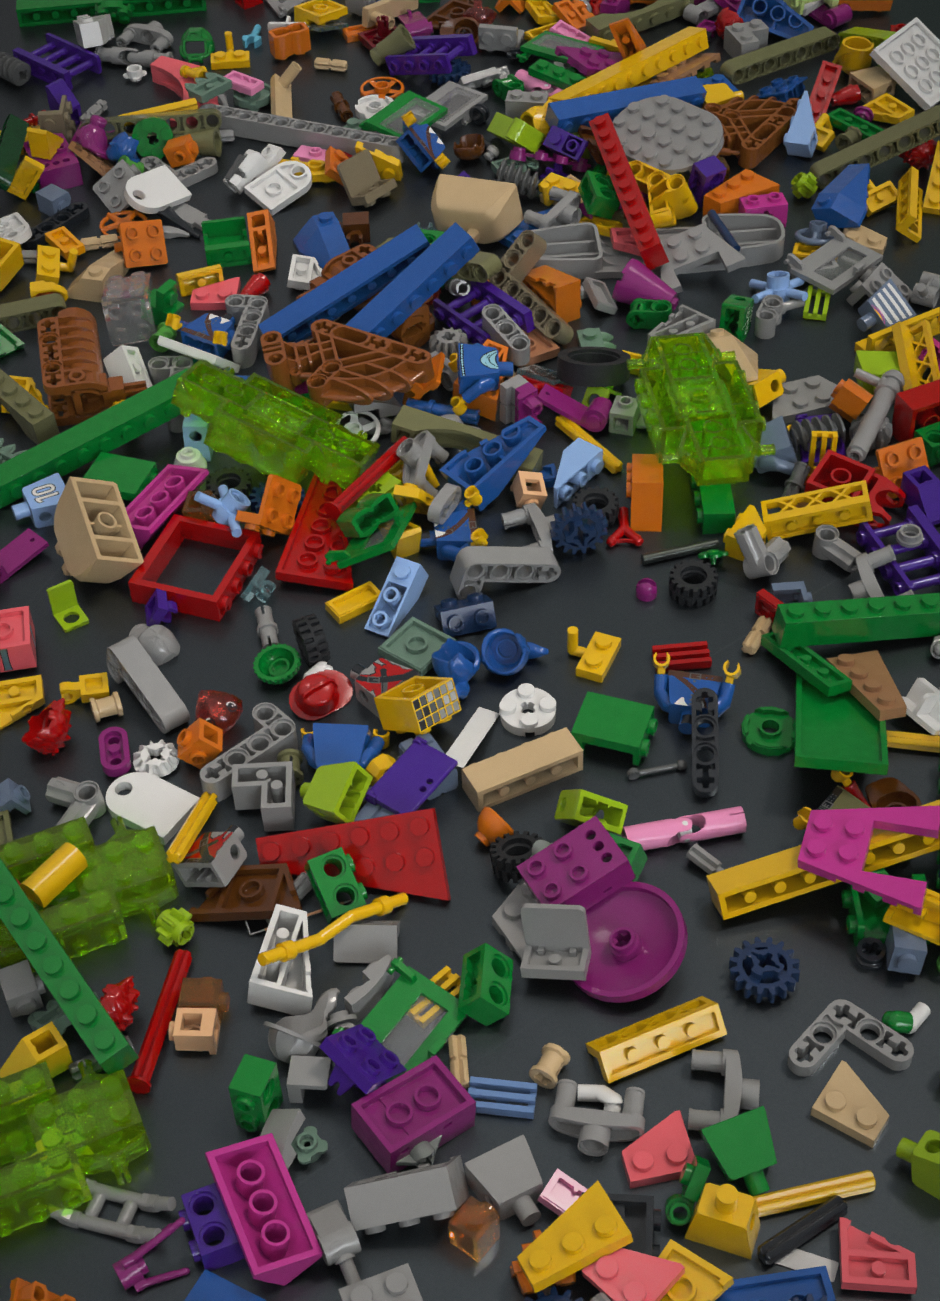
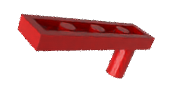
M824 60L810 95L815 123L823 113H827L843 67Z

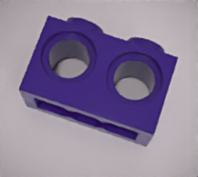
M715 155L693 163L688 186L696 200L698 209L703 207L704 195L724 182L727 168Z
M216 1183L181 1195L184 1209L178 1211L179 1217L185 1218V1223L182 1225L184 1232L192 1231L194 1239L188 1241L194 1262L202 1261L204 1270L206 1269L211 1272L245 1259ZM211 1210L207 1215H199L202 1211ZM215 1240H222V1242L216 1246L209 1245L211 1242Z

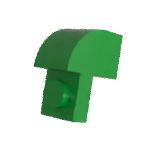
M169 279L158 289L154 288L141 299V318L154 325H159L161 322L166 321L168 313L178 315L182 312L184 303L177 300L176 281Z

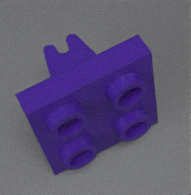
M362 1024L327 1036L319 1046L335 1063L328 1080V1085L333 1086L339 1082L340 1087L337 1090V1094L340 1096L348 1092L354 1085L365 1094H369L407 1071L400 1063L397 1055L387 1050L376 1039L374 1032Z

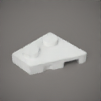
M292 255L287 282L288 288L310 290L309 281L322 276V268L318 266L319 263L315 257Z

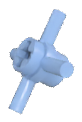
M771 271L767 273V282L751 279L749 282L750 288L762 290V292L752 296L755 304L762 302L763 298L767 295L780 296L783 302L790 301V298L806 301L808 298L807 292L794 289L803 285L804 280L798 277L790 280V273L787 271Z
M226 485L218 487L219 499L198 491L194 496V500L214 509L212 512L214 520L219 524L228 525L233 537H240L242 535L240 522L236 521L235 518L237 510L246 511L251 505L249 498L237 489H228Z

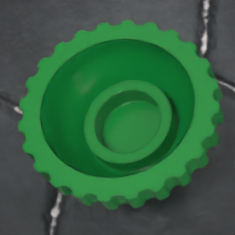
M280 643L277 645L272 644V646L262 649L253 662L256 676L264 683L267 682L274 685L290 681L300 670L299 667L301 666V658L298 651L292 648L291 645L288 646Z

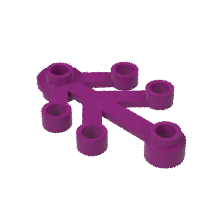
M513 146L509 159L526 162L527 157H533L537 160L572 165L571 170L585 173L592 166V164L588 163V159L580 158L579 162L571 161L569 157L553 153V157L548 156V153L541 149L536 151L535 154L526 153V148Z

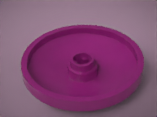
M630 881L587 909L586 916L592 954L586 981H572L587 995L601 1001L613 1003L635 1001L659 990L677 972L687 949V926L675 901L663 890L653 885Z

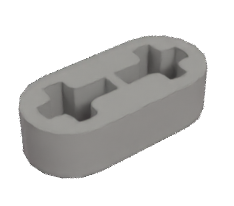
M446 483L429 506L428 521L440 525L446 522L461 499L462 490L460 486Z

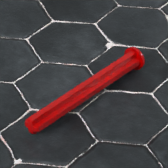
M402 436L333 501H328L324 505L325 512L330 518L337 520L351 504L400 459L396 451L398 446L407 437Z
M178 949L174 953L140 1048L139 1058L135 1062L131 1076H128L125 1080V1086L134 1093L146 1094L151 1090L150 1079L192 962L191 952L188 950Z

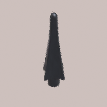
M170 206L164 211L156 213L162 220V225L179 228L188 232L190 236L196 239L200 238V234L179 217Z

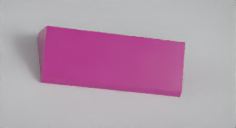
M168 464L126 507L140 551L161 531L172 516L177 514L196 494L209 475L208 469Z
M272 1133L205 1153V1158L253 1279L285 1286L322 1257L321 1247Z

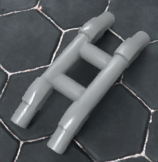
M63 1170L58 1183L73 1189L74 1192L83 1196L91 1197V1200L84 1214L82 1211L74 1210L67 1206L64 1207L49 1200L43 1214L72 1228H82L125 1239L130 1243L144 1244L162 1230L160 1228H146L145 1226L131 1224L137 1209L140 1208V1210L147 1212L173 1211L176 1208V1199L172 1196L142 1194L97 1183L96 1180ZM106 1200L124 1204L116 1222L98 1217Z

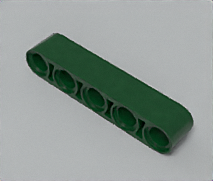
M11 113L7 116L0 133V189L4 191L9 189L13 181L27 134V127H29L28 122Z

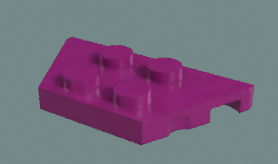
M557 46L554 52L557 56L568 57L567 63L578 69L585 76H592L623 60L621 53L609 52L605 49L591 50L587 47Z

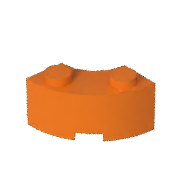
M850 378L847 381L841 379L830 395L834 399L828 407L851 423L853 419H857L874 395Z

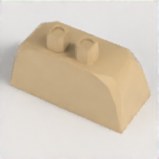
M439 174L431 200V211L437 231L445 232L456 222L473 238L476 244H489L502 240L524 220L517 186L514 183Z
M70 476L54 514V531L58 541L55 549L57 554L63 557L64 564L61 567L63 574L73 576L81 582L107 584L119 580L144 562L119 488L116 483L110 481Z

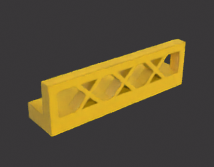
M911 166L898 181L896 230L918 243L922 235L923 190L918 187L919 170Z
M940 307L905 320L902 323L911 328L926 319L930 322L932 336L940 334ZM892 326L855 342L854 350L896 351ZM923 331L914 335L916 342L920 341L924 334Z
M925 319L911 328H908L900 321L892 325L899 368L905 380L903 390L939 380L940 372L930 322ZM923 331L924 334L920 341L916 342L914 335ZM923 348L927 349L926 356L923 361H920L919 356ZM926 368H931L927 380H923L922 376Z
M866 480L761 501L763 523L767 530L768 541L778 536L783 539L816 532L818 526L826 524L838 528L874 520ZM861 490L863 492V495L861 496H848L852 492ZM827 497L835 498L831 502H822ZM798 503H808L806 507H795ZM778 507L782 509L780 512L768 514V509Z
M700 996L585 1044L588 1053L598 1059L604 1081L611 1083L727 1035V1031L718 1003Z

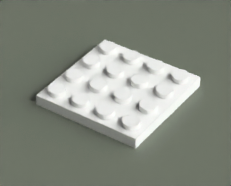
M916 17L873 49L869 55L921 108L928 110L940 102V40Z

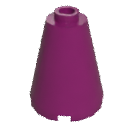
M632 258L621 272L624 274L621 281L617 280L612 299L631 305V302L636 298L667 300L672 304L673 312L679 303L678 293L639 260Z

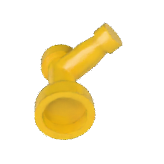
M183 65L180 68V75L182 77H190L194 81L195 78H206L205 73L208 72L205 66L190 68L187 65Z

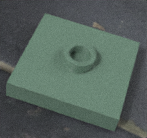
M412 616L378 647V655L418 671L419 676H425L433 668L432 653L438 651L448 638L455 641L456 639Z

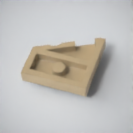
M862 225L855 228H844L843 234H845V237L879 254H884L887 237ZM850 249L846 250L847 252L856 253Z
M843 1060L811 1109L813 1117L871 1148L876 1144L890 1117L847 1062Z

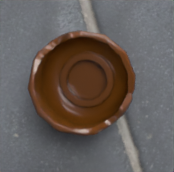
M477 133L461 136L458 145L454 142L453 150L455 156L464 161H473L481 157L485 150L483 135Z

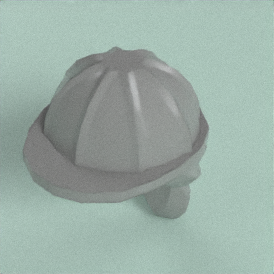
M331 988L325 991L317 1000L314 1009L308 1014L284 1017L277 1021L276 1024L268 1021L264 1022L263 1025L269 1028L268 1044L270 1050L277 1059L290 1064L291 1055H316L320 1049V1043L328 1034V1016L337 1007V997L340 990Z

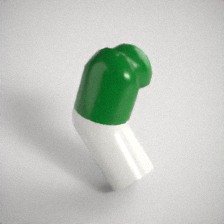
M918 1002L910 1012L899 1010L885 1012L882 1016V1023L898 1033L913 1034L931 1014V1010L926 1004Z

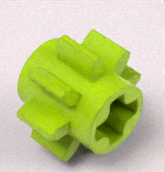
M810 171L807 174L803 172L798 173L791 181L792 193L798 199L801 197L810 198L817 191V178Z
M174 907L164 910L157 918L155 924L156 932L160 934L158 940L168 947L172 944L176 947L186 944L192 938L195 931L194 922L190 920L193 915L182 907L179 910Z

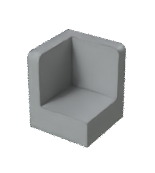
M291 1055L286 1083L290 1103H303L305 1089L326 1090L328 1088V1080L333 1071L332 1060L329 1057Z

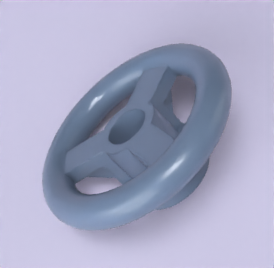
M821 220L810 221L809 228L799 229L794 234L797 241L812 246H823L834 238L831 235H825V232L828 231V223Z

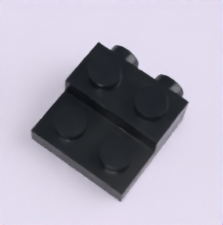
M606 1193L632 1234L633 1242L622 1248L659 1257L660 1244H653V1231L661 1232V1209H654V1196Z

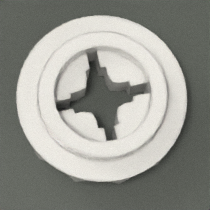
M163 739L158 743H153L150 740L149 745H140L139 751L133 753L134 769L136 772L150 773L159 778L164 777L177 768L180 761L177 758L178 750L175 749L173 743L166 744ZM154 755L155 757H158L159 755H161V759L158 760L157 758H153L151 760L150 756Z

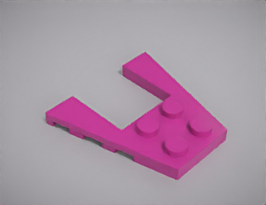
M940 806L811 810L798 856V868L836 882V879L852 885L853 890L863 894L865 891L882 897L883 902L896 907L897 904H901L913 909L914 914L921 916L927 891V882L864 871L874 828L938 838L940 831Z

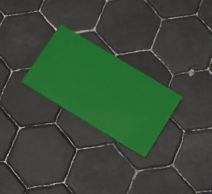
M797 673L794 767L887 775L889 763L886 720L878 721L849 691L840 693L837 696L827 697Z

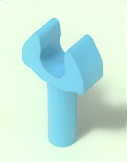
M259 24L254 26L251 34L242 36L244 48H247L251 43H254L255 49L262 45V38L259 36L261 31Z

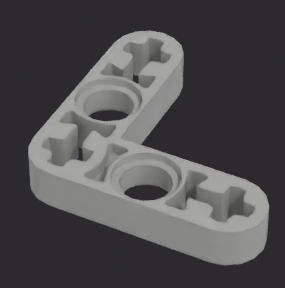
M147 156L140 161L144 164V172L166 165L186 188L218 172L217 160L213 157H204L177 170H174L155 156Z
M838 999L830 1003L791 1046L787 1065L790 1071L798 1076H810L817 1071L841 1042L846 1039L886 1067L902 1071L907 1069L912 1063L914 1047L907 1038L852 1002ZM843 1013L847 1015V1018H836V1015L841 1016ZM865 1029H871L879 1037L876 1040H867L862 1037L860 1032ZM825 1032L831 1036L832 1040L828 1043H820L814 1038V1034ZM810 1048L812 1051L810 1052L809 1061L803 1060L799 1062L797 1058H804ZM899 1050L904 1053L903 1055H902V1054H899V1055H897V1056L892 1055V1052L896 1053V1052H898Z

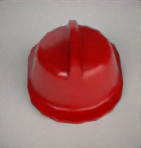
M327 669L306 676L292 688L289 695V705L292 712L299 718L307 721H316L348 704L353 696V686L350 680L341 672Z

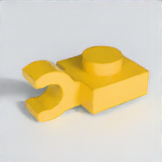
M107 672L79 675V682H62L59 684L61 698L65 699V705L74 703L80 697L82 703H88L89 698L96 700L110 696Z

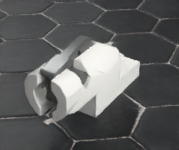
M268 144L261 154L248 149L244 155H238L223 182L230 190L241 194L246 185L278 165L286 152L282 147Z

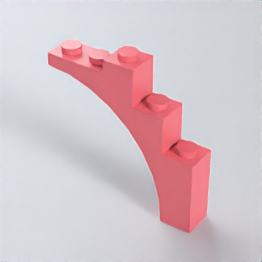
M161 55L150 64L153 82L174 91L182 100L191 99L185 88V83H196L193 78L182 77L180 75V68L183 65H187L190 68L200 67V65ZM218 96L203 104L197 101L198 109L204 104L219 105ZM188 117L186 119L190 126H195L198 123L195 117ZM170 118V127L177 126L176 120Z

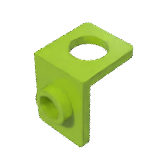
M614 386L587 387L581 404L589 407V399L594 394L608 399L610 394L621 396L622 393L613 390Z
M70 579L46 590L52 615L65 633L89 623L88 617L78 605L74 585ZM69 615L79 616V619L74 623L64 621Z

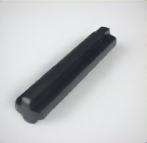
M835 1195L759 1245L757 1248L759 1259L767 1266L772 1265L838 1221L840 1217L847 1215L848 1206L840 1196Z

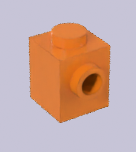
M187 134L168 140L163 152L171 167L175 168L194 163L199 153V148L191 135Z

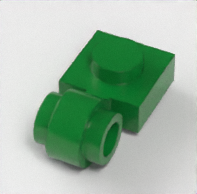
M695 1155L691 1164L685 1163L679 1178V1183L683 1184L682 1193L671 1195L666 1200L664 1207L666 1217L673 1225L684 1226L691 1221L695 1201L698 1202L711 1170L707 1159ZM682 1206L685 1208L681 1213L674 1212L676 1207Z

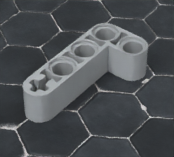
M233 294L225 299L226 313L231 314L235 318L234 325H238L231 341L232 357L234 363L241 365L240 369H246L254 364L261 346L260 337L263 333L258 324L270 317L268 300L264 296Z
M157 356L148 361L152 385L186 368L195 376L193 359L189 356ZM185 413L167 422L168 429L171 432H183L182 425Z
M467 546L462 548L456 556L450 574V581L458 599L462 600L467 599L469 594L481 592L484 582L550 583L560 576L561 569L552 550L545 547Z
M130 635L107 647L106 664L110 675L117 683L126 682L162 733L166 734L190 721L187 707L134 635Z
M268 702L257 704L252 710L255 733L201 769L200 780L203 793L206 791L208 794L215 793L217 795L216 801L220 802L233 794L231 788L233 764L277 762V755L280 751L289 748L298 749L294 721L274 704Z

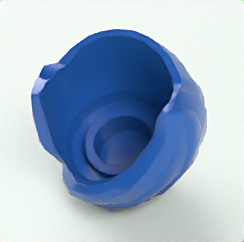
M126 132L117 134L109 143L106 155L110 161H114L117 164L119 158L126 155L130 160L136 163L140 162L136 153L139 141L128 136Z
M498 628L490 631L484 637L480 650V662L492 673L510 676L523 669L528 659L548 655L549 651L547 648L527 642L526 638L519 633H514L506 628Z
M448 638L438 651L432 653V665L438 677L453 678L458 698L465 699L470 692L468 681L479 670L481 664L480 652L471 643Z

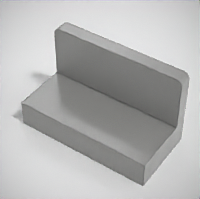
M360 920L352 923L334 936V962L372 963L373 961L380 960L387 954L392 960L394 958L397 959L400 921Z

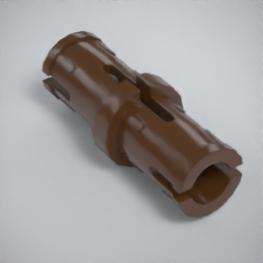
M334 91L332 96H330V100L334 104L333 109L337 114L339 113L343 122H347L350 117L353 118V113L349 109L350 105L346 99L344 100L341 92Z

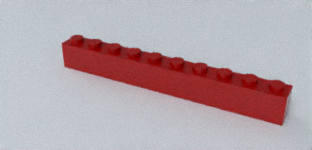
M609 113L597 116L589 121L590 127L642 259L648 269H655L668 263V257Z

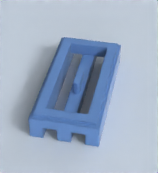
M470 1076L468 1093L474 1100L478 1098L495 1100L496 1102L476 1101L475 1113L534 1119L538 1090L537 1083ZM509 1102L525 1103V1104H528V1106L512 1105V1104H508V1103H509Z

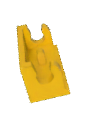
M927 888L921 916L914 914L913 909L901 904H897V907L890 905L884 915L883 922L940 946V893Z

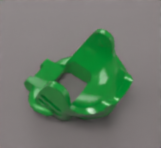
M189 27L182 35L179 53L183 58L188 59V63H203V59L215 51V42L211 34L203 27ZM188 42H204L205 51L204 53L187 54L186 44Z

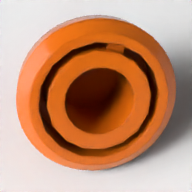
M484 807L477 820L478 831L475 834V837L482 844L488 847L492 842L496 843V838L501 837L504 839V834L514 835V830L492 808Z

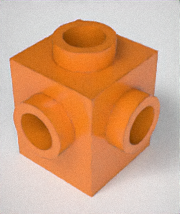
M199 717L187 729H183L177 737V758L202 769L222 752L223 730Z

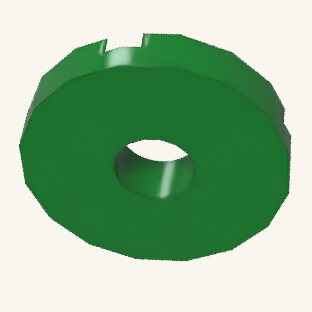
M773 706L759 707L750 715L748 713L744 717L741 724L742 740L748 748L759 754L774 756L787 753L795 747V717L793 720L789 716V712ZM773 728L777 732L768 733L764 731V729Z

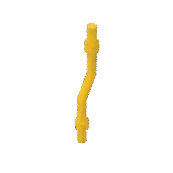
M402 892L390 897L383 895L375 898L370 904L347 911L317 934L294 942L286 940L278 943L271 950L259 953L257 957L258 962L261 966H265L277 961L287 962L295 959L299 953L322 946L354 922L374 915L378 917L391 913L394 908L406 905L409 900L408 896Z

